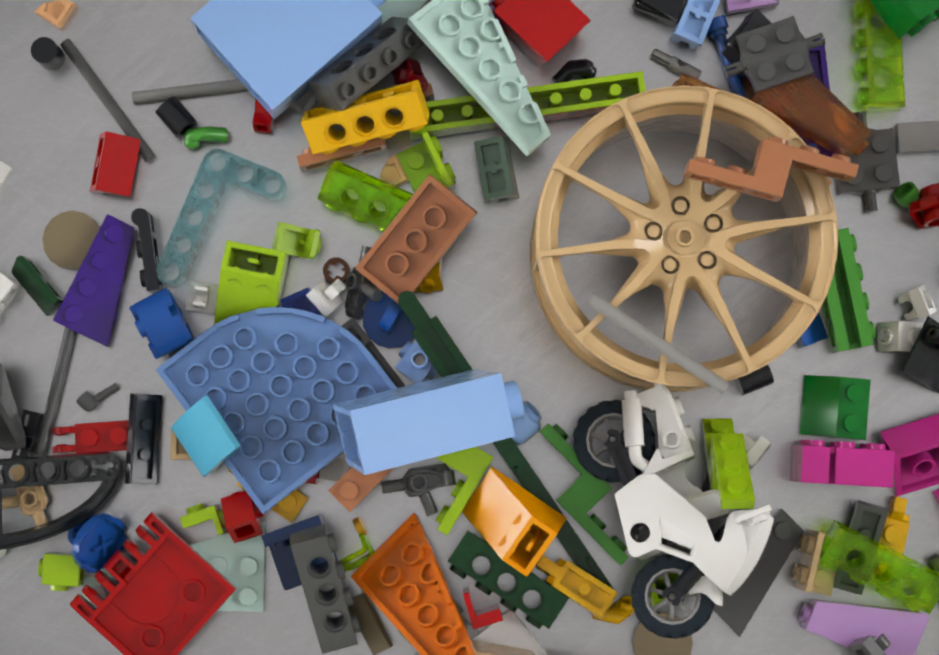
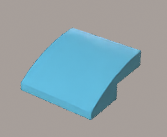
M208 395L189 408L171 427L203 477L214 472L224 460L230 458L241 446Z

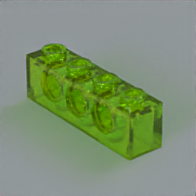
M855 0L853 15L854 18H858L859 29L855 31V46L860 47V58L856 62L857 76H861L862 87L858 89V104L863 105V111L867 113L899 112L905 107L902 38L899 39L892 28L888 27L876 11V7L871 0ZM872 17L878 18L882 23V29L873 27L870 19ZM872 46L880 47L883 50L884 57H876L872 52ZM874 75H880L884 78L885 87H879L875 84Z
M336 160L327 170L317 200L324 202V205L329 209L335 211L342 210L351 214V217L356 221L370 222L377 225L378 229L384 232L413 194ZM347 189L355 190L358 194V199L350 198L347 194ZM374 201L382 202L385 205L386 211L377 210L374 206Z
M834 519L824 537L820 553L821 563L835 572L841 569L849 573L848 577L860 585H865L867 582L875 586V591L888 599H892L894 596L902 600V604L913 612L919 613L920 610L928 614L932 612L939 600V572ZM853 550L860 551V556L856 560L849 561L846 559L849 552ZM877 565H887V569L884 573H873L874 568ZM904 579H914V582L910 587H900Z

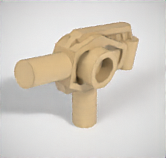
M20 464L11 468L10 473L14 480L18 481L24 476L25 470ZM43 486L17 487V495L2 497V509L19 507L23 515H32L36 526L48 522L43 510L46 509L49 498Z

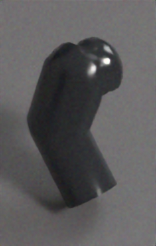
M588 59L570 60L552 77L554 83L570 81L573 76H582L584 79L594 78L597 69L593 66V62Z

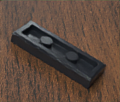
M130 393L125 484L157 485L162 395Z

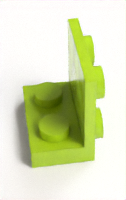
M425 131L421 133L423 142L396 154L414 193L429 174H432L454 192L453 185L456 184V176L449 162L443 164L441 160L443 150L436 136L430 138L428 132Z

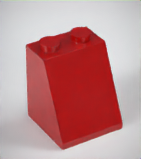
M495 0L492 3L495 7L492 11L495 19H498L502 29L535 66L548 62L591 21L570 0Z

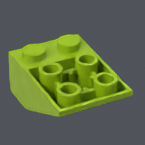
M227 240L220 270L214 325L236 314L239 315L259 308L279 307L290 256L284 251Z

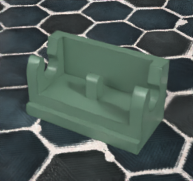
M504 136L475 141L474 146L484 200L498 202L502 198H519L509 140Z

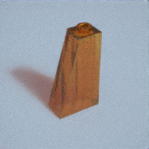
M814 75L757 93L751 100L778 116L797 134L812 142H816V144L835 154L848 157L853 153L858 156L870 144L866 138L872 131Z

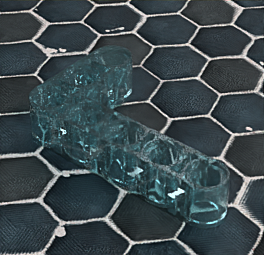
M218 148L209 150L201 162L157 266L156 273L158 279L173 288L185 284L227 184L275 202L282 200L288 191L287 183L282 175ZM216 158H225L226 163L223 169L219 171L212 170V162ZM243 169H252L253 177L249 181H239V173ZM270 180H279L281 183L279 190L275 193H268L266 191L267 183ZM208 184L213 185L214 193L212 196L202 198L200 195L202 187ZM199 211L203 216L202 221L198 225H190L189 216L193 212ZM185 238L189 239L191 242L190 249L185 253H179L177 249L179 241ZM175 265L179 268V275L176 279L169 281L166 278V271L169 267Z

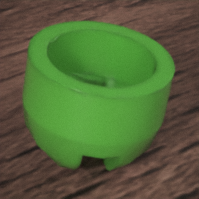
M906 182L895 189L893 197L900 206L909 208L911 202L920 199V194L913 182Z

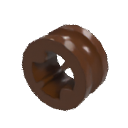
M339 257L329 259L323 267L324 277L331 284L338 278L344 284L350 273L348 263ZM339 264H342L344 268L341 270L345 272L343 277L336 276L335 279L331 278L329 275L332 272L329 271V268L332 265L337 267Z

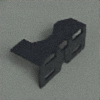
M23 409L21 422L26 435V448H21L19 456L16 455L17 449L13 450L11 458L33 457L44 414ZM26 415H29L27 426H24Z

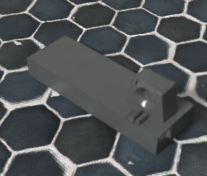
M857 500L842 547L833 584L834 588L862 595L889 512L887 508Z

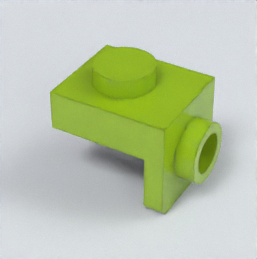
M278 222L272 249L284 251L289 256L300 259H314L321 248L320 230Z
M203 503L187 508L188 515L180 517L183 529L212 519L218 536L228 532L223 510L220 509L219 504L205 508Z

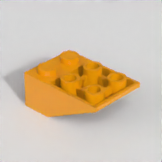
M494 467L489 469L462 510V513L497 555L526 577L530 574L567 519Z

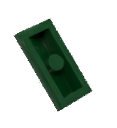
M21 255L18 256L12 268L13 276L45 315L50 316L59 309L63 299L29 258Z

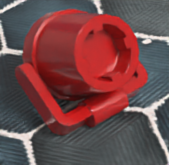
M939 183L920 189V200L909 204V215L920 229L939 227Z

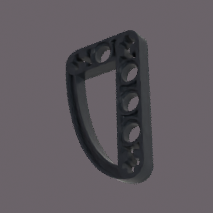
M93 452L0 459V465H3L0 471L3 482H0V550L20 547L51 538L77 526L95 514L111 498L119 484L122 474V463L119 457L110 452ZM106 459L113 463V467L108 468V473L102 469H93L92 463L95 465L105 464ZM76 460H82L85 465L84 472L80 476H72L70 473V465ZM46 462H52L55 466L53 476L47 479L42 478L39 473L40 467ZM21 464L25 470L24 476L18 481H12L9 478L10 468L13 465ZM102 481L94 494L71 512L33 528L3 534L2 489Z

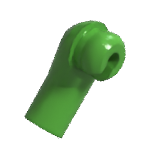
M212 126L189 128L183 135L185 137L184 145L187 148L196 149L200 146V141L226 142L228 138L227 128Z

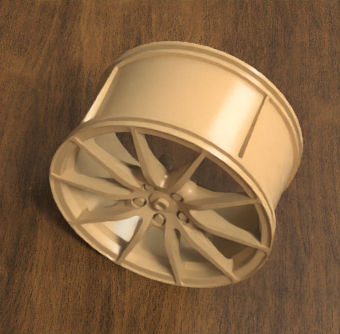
M671 86L647 90L620 100L591 118L566 143L556 158L546 178L533 222L530 240L531 275L539 305L549 325L569 351L585 365L615 382L632 388L648 390L655 387L654 383L665 385L670 392H685L706 388L709 385L678 364L667 363L668 358L661 353L659 361L645 358L622 348L602 334L596 326L606 316L599 313L591 322L587 319L570 293L562 271L560 257L582 254L634 257L638 262V266L609 304L617 308L629 296L650 285L658 286L663 292L665 308L663 339L670 344L672 343L675 324L685 293L689 289L695 290L723 325L736 350V353L700 364L727 382L746 376L766 366L782 355L800 338L819 312L828 294L835 271L838 254L837 214L833 196L825 176L790 167L783 197L780 199L786 218L746 221L735 219L731 212L741 192L722 188L716 193L709 195L704 190V182L684 177L680 184L672 185L661 173L642 136L643 133L677 131L699 135L693 160H696V157L706 158L708 138L728 146L742 155L751 164L754 163L758 145L763 139L769 140V137L782 138L788 141L789 146L796 148L806 145L791 127L763 106L724 90L700 86ZM632 136L642 163L650 196L649 202L641 203L619 194L577 173V171L584 162L603 148ZM752 168L746 174L751 175ZM571 182L578 183L612 204L629 222L630 230L628 234L610 241L558 248L560 213ZM789 228L792 241V270L789 286L736 254L734 246L737 243L770 232ZM726 275L753 280L785 295L782 307L766 333L747 348L743 344L721 295L719 280Z

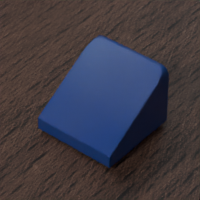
M819 312L807 330L797 340L800 348L828 338Z

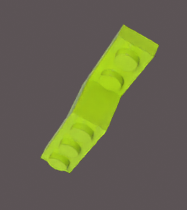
M702 419L701 429L711 490L719 491L721 509H754L755 497L743 433L734 432L732 419Z
M472 447L437 457L438 460L468 477L465 482L459 479L451 493L452 496L456 497L450 508L444 505L435 521L440 523L437 530L448 536L494 458L493 456L477 447Z

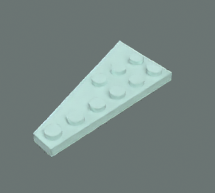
M432 0L408 18L407 25L519 149L528 156L547 141L551 133L537 103L533 102L527 89V81L524 75H521L515 63V55L503 29L490 9V1Z
M266 521L261 522L263 535L266 534ZM226 533L190 545L237 588L218 611H265L266 547L261 535L234 543L230 534ZM108 571L104 572V574H106L110 579H112L115 582L116 585H118L119 581L117 579H115ZM94 576L83 579V588L86 585L93 587L103 599L110 594L104 586L97 582ZM83 594V597H85L91 604L94 605L95 608H97V606Z

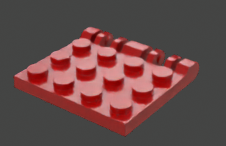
M151 512L143 522L160 538L157 540L152 533L141 525L135 530L137 535L145 540L151 548L144 554L133 541L127 539L123 543V547L138 562L135 564L132 559L118 549L103 565L119 581L118 585L101 571L95 574L94 577L97 579V582L104 586L110 594L103 599L93 587L86 585L81 591L97 608L80 594H77L69 603L81 617L123 655H178L237 589L177 535L167 523Z

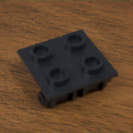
M928 316L902 371L939 393V323Z

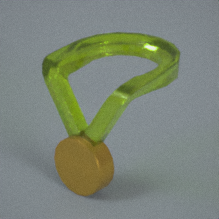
M359 517L352 521L359 534L363 548L342 559L345 572L360 567L374 553V549L366 537V528ZM367 551H369V553H368L367 555L363 556L362 558H360V559H358V560H356V561H354V562L348 563V562H350L351 560H353V559H355V558H357V557H359V556H362V555L365 554Z

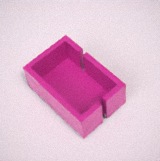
M800 440V445H791L790 481L894 487L895 451L885 450L886 444L860 443V449L855 448V442L836 441L830 442V447H824V440Z

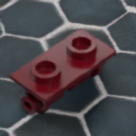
M407 58L391 71L395 79V85L419 80L423 92L428 88V81L423 76L421 65L415 59Z

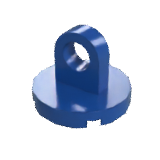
M381 291L383 297L379 302H374L370 299L366 303L362 316L363 327L368 337L377 345L388 349L400 348L408 341L411 342L414 339L411 332L415 330V327L400 305Z
M102 513L93 516L91 519H86L69 529L68 540L73 545L72 555L75 563L89 573L101 571L100 569L104 568L103 565L118 549L122 552L124 551L123 543L127 540V536L124 535L125 524L112 514Z

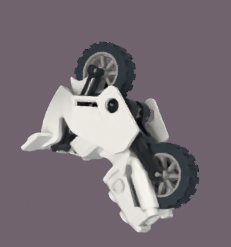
M654 383L655 387L638 394L635 390L625 391V400H606L588 408L587 412L579 418L578 425L574 429L573 448L579 463L588 473L603 481L623 483L624 487L615 493V498L629 554L641 560H646L661 552L669 554L649 561L637 573L632 585L631 602L636 617L647 630L660 637L678 639L699 631L710 619L715 604L723 606V592L732 596L746 581L764 552L774 518L770 514V511H772L770 504L758 509H736V511L733 509H721L718 490L702 492L687 480L684 467L686 462L696 458L691 444L696 442L691 426L684 427L680 415L685 414L679 396L673 398L665 385ZM644 410L656 413L659 449H656V451L655 433ZM610 419L623 420L618 431L612 429ZM603 422H605L608 430L607 436L594 432ZM592 437L606 441L605 445L594 451ZM608 449L610 463L602 461L598 458V455ZM721 519L722 526L720 529L715 520ZM642 528L650 530V535H648V539L644 542L638 539V534H640ZM677 544L690 549L691 553L688 554L667 545ZM668 573L680 574L671 585ZM661 576H663L667 586L664 591L652 587ZM650 592L660 594L665 599L653 607L650 600ZM697 596L696 604L691 611L683 603L684 597ZM667 603L670 604L669 619L660 616L656 612ZM675 606H680L688 615L682 619L674 620Z

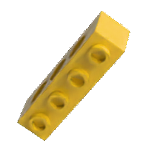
M415 80L361 95L343 111L321 108L320 106L305 110L301 125L313 155L321 152L323 154H331L340 147L347 145L357 147L366 143L367 140L377 137L379 139H387L394 136L396 132L404 130L409 132L417 131L428 124L430 112L420 82ZM398 109L402 114L394 116L388 110ZM360 117H369L373 122L364 123L360 120ZM339 124L343 126L345 130L337 131L333 129L331 125Z

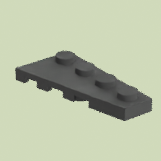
M780 509L773 516L774 522L767 545L752 573L732 596L723 592V606L717 604L714 606V612L739 637L804 532L783 509Z

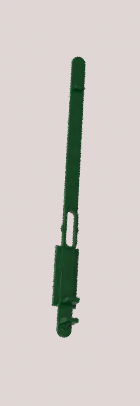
M402 292L398 297V304L415 327L411 334L439 375L444 377L472 370L437 316L430 318L412 292ZM507 438L493 442L522 487L563 515L513 439ZM566 519L556 535L576 566L613 589Z

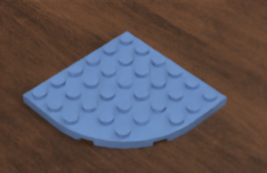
M284 307L259 308L230 316L204 331L156 369L157 373L186 411L201 398L208 395L241 445L230 458L224 460V463L262 514H266L344 453L333 404L398 388L372 353L348 330L321 315L305 310Z

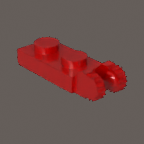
M128 420L82 423L69 427L51 428V435L63 436L75 433V445L60 444L53 446L52 453L76 452V454L127 450Z

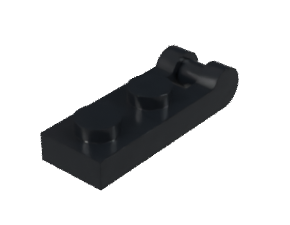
M138 208L132 212L131 220L139 229L140 240L136 241V251L138 258H142L144 267L143 270H140V281L142 287H146L147 292L154 294L163 289L155 221L149 212L143 208Z

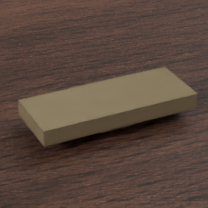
M362 593L352 598L354 605L349 606L352 615L357 614L361 633L372 654L376 655L392 647L393 644L367 595Z

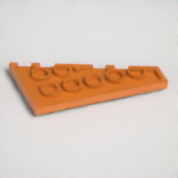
M413 513L350 577L420 655H477L419 516Z

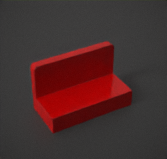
M107 131L100 134L89 192L98 194L110 193L124 197L131 195L140 139Z
M469 587L463 589V597L473 630L503 621L499 603L475 610Z

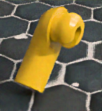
M622 596L608 609L603 619L598 618L594 614H592V619L620 624L634 613L631 602L632 597Z

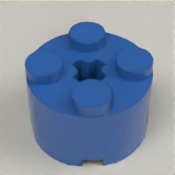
M167 288L129 307L136 320L134 323L142 338L147 337L150 342L148 346L155 359L163 357L195 339L189 324L185 322L178 303Z

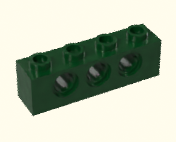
M469 530L466 531L448 559V562L452 564L450 567L452 572L463 579L469 575L477 581L475 587L489 596L493 591L502 597L500 603L514 613L517 608L527 614L525 620L538 629H541L542 625L549 629L569 599L534 573L530 572L526 577L504 562L486 541ZM479 556L486 557L490 562L489 569L483 573L476 572L472 567L475 558ZM504 573L513 575L515 578L513 587L510 589L500 588L497 583L500 575ZM529 590H535L540 594V600L534 606H528L523 602V595Z

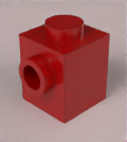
M246 491L235 492L230 496L221 498L226 529L234 543L263 535L260 517H264V514H262Z

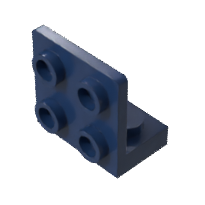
M322 514L261 535L264 546H269L284 590L302 585L290 546V533L325 524ZM334 552L336 561H338L336 553ZM318 557L313 559L311 562L320 565L323 564L326 561V559Z

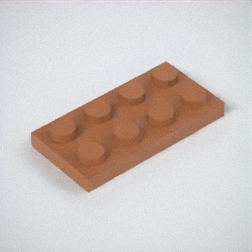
M429 174L355 269L398 303V297L402 292H415L478 212L432 174Z

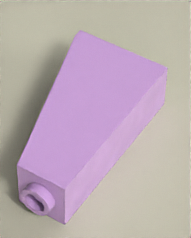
M811 599L809 604L805 603L803 605L799 620L802 621L800 627L846 647L855 639L866 636L873 637L875 635L878 638L881 634H884L891 642L890 646L884 650L886 655H915L930 616L915 610Z

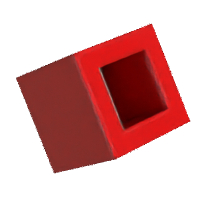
M256 99L252 121L253 129L255 132L272 134L275 120Z

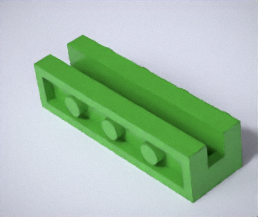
M849 227L838 229V254L835 271L828 294L822 304L832 353L874 345L873 339L876 337L874 324L868 320L866 311L869 310V299L867 293L862 292L860 281L863 280L862 267L855 260L854 252L857 251V243L854 234H850Z

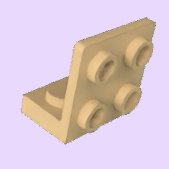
M807 529L806 534L801 535L798 551L802 553L799 564L795 563L791 576V580L795 581V588L808 593L815 592L827 596L832 595L844 537Z

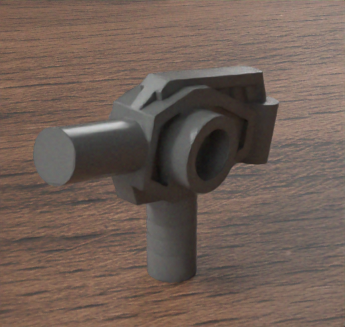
M362 245L359 262L371 247ZM354 267L346 278L348 292L345 301V313L348 317L360 319L363 316L362 307L367 298L369 297L374 302H379L383 294Z
M446 464L410 468L403 476V479L381 482L383 494L405 491L408 497L419 496L428 517L438 512L430 491L438 487L456 485L454 470H450Z

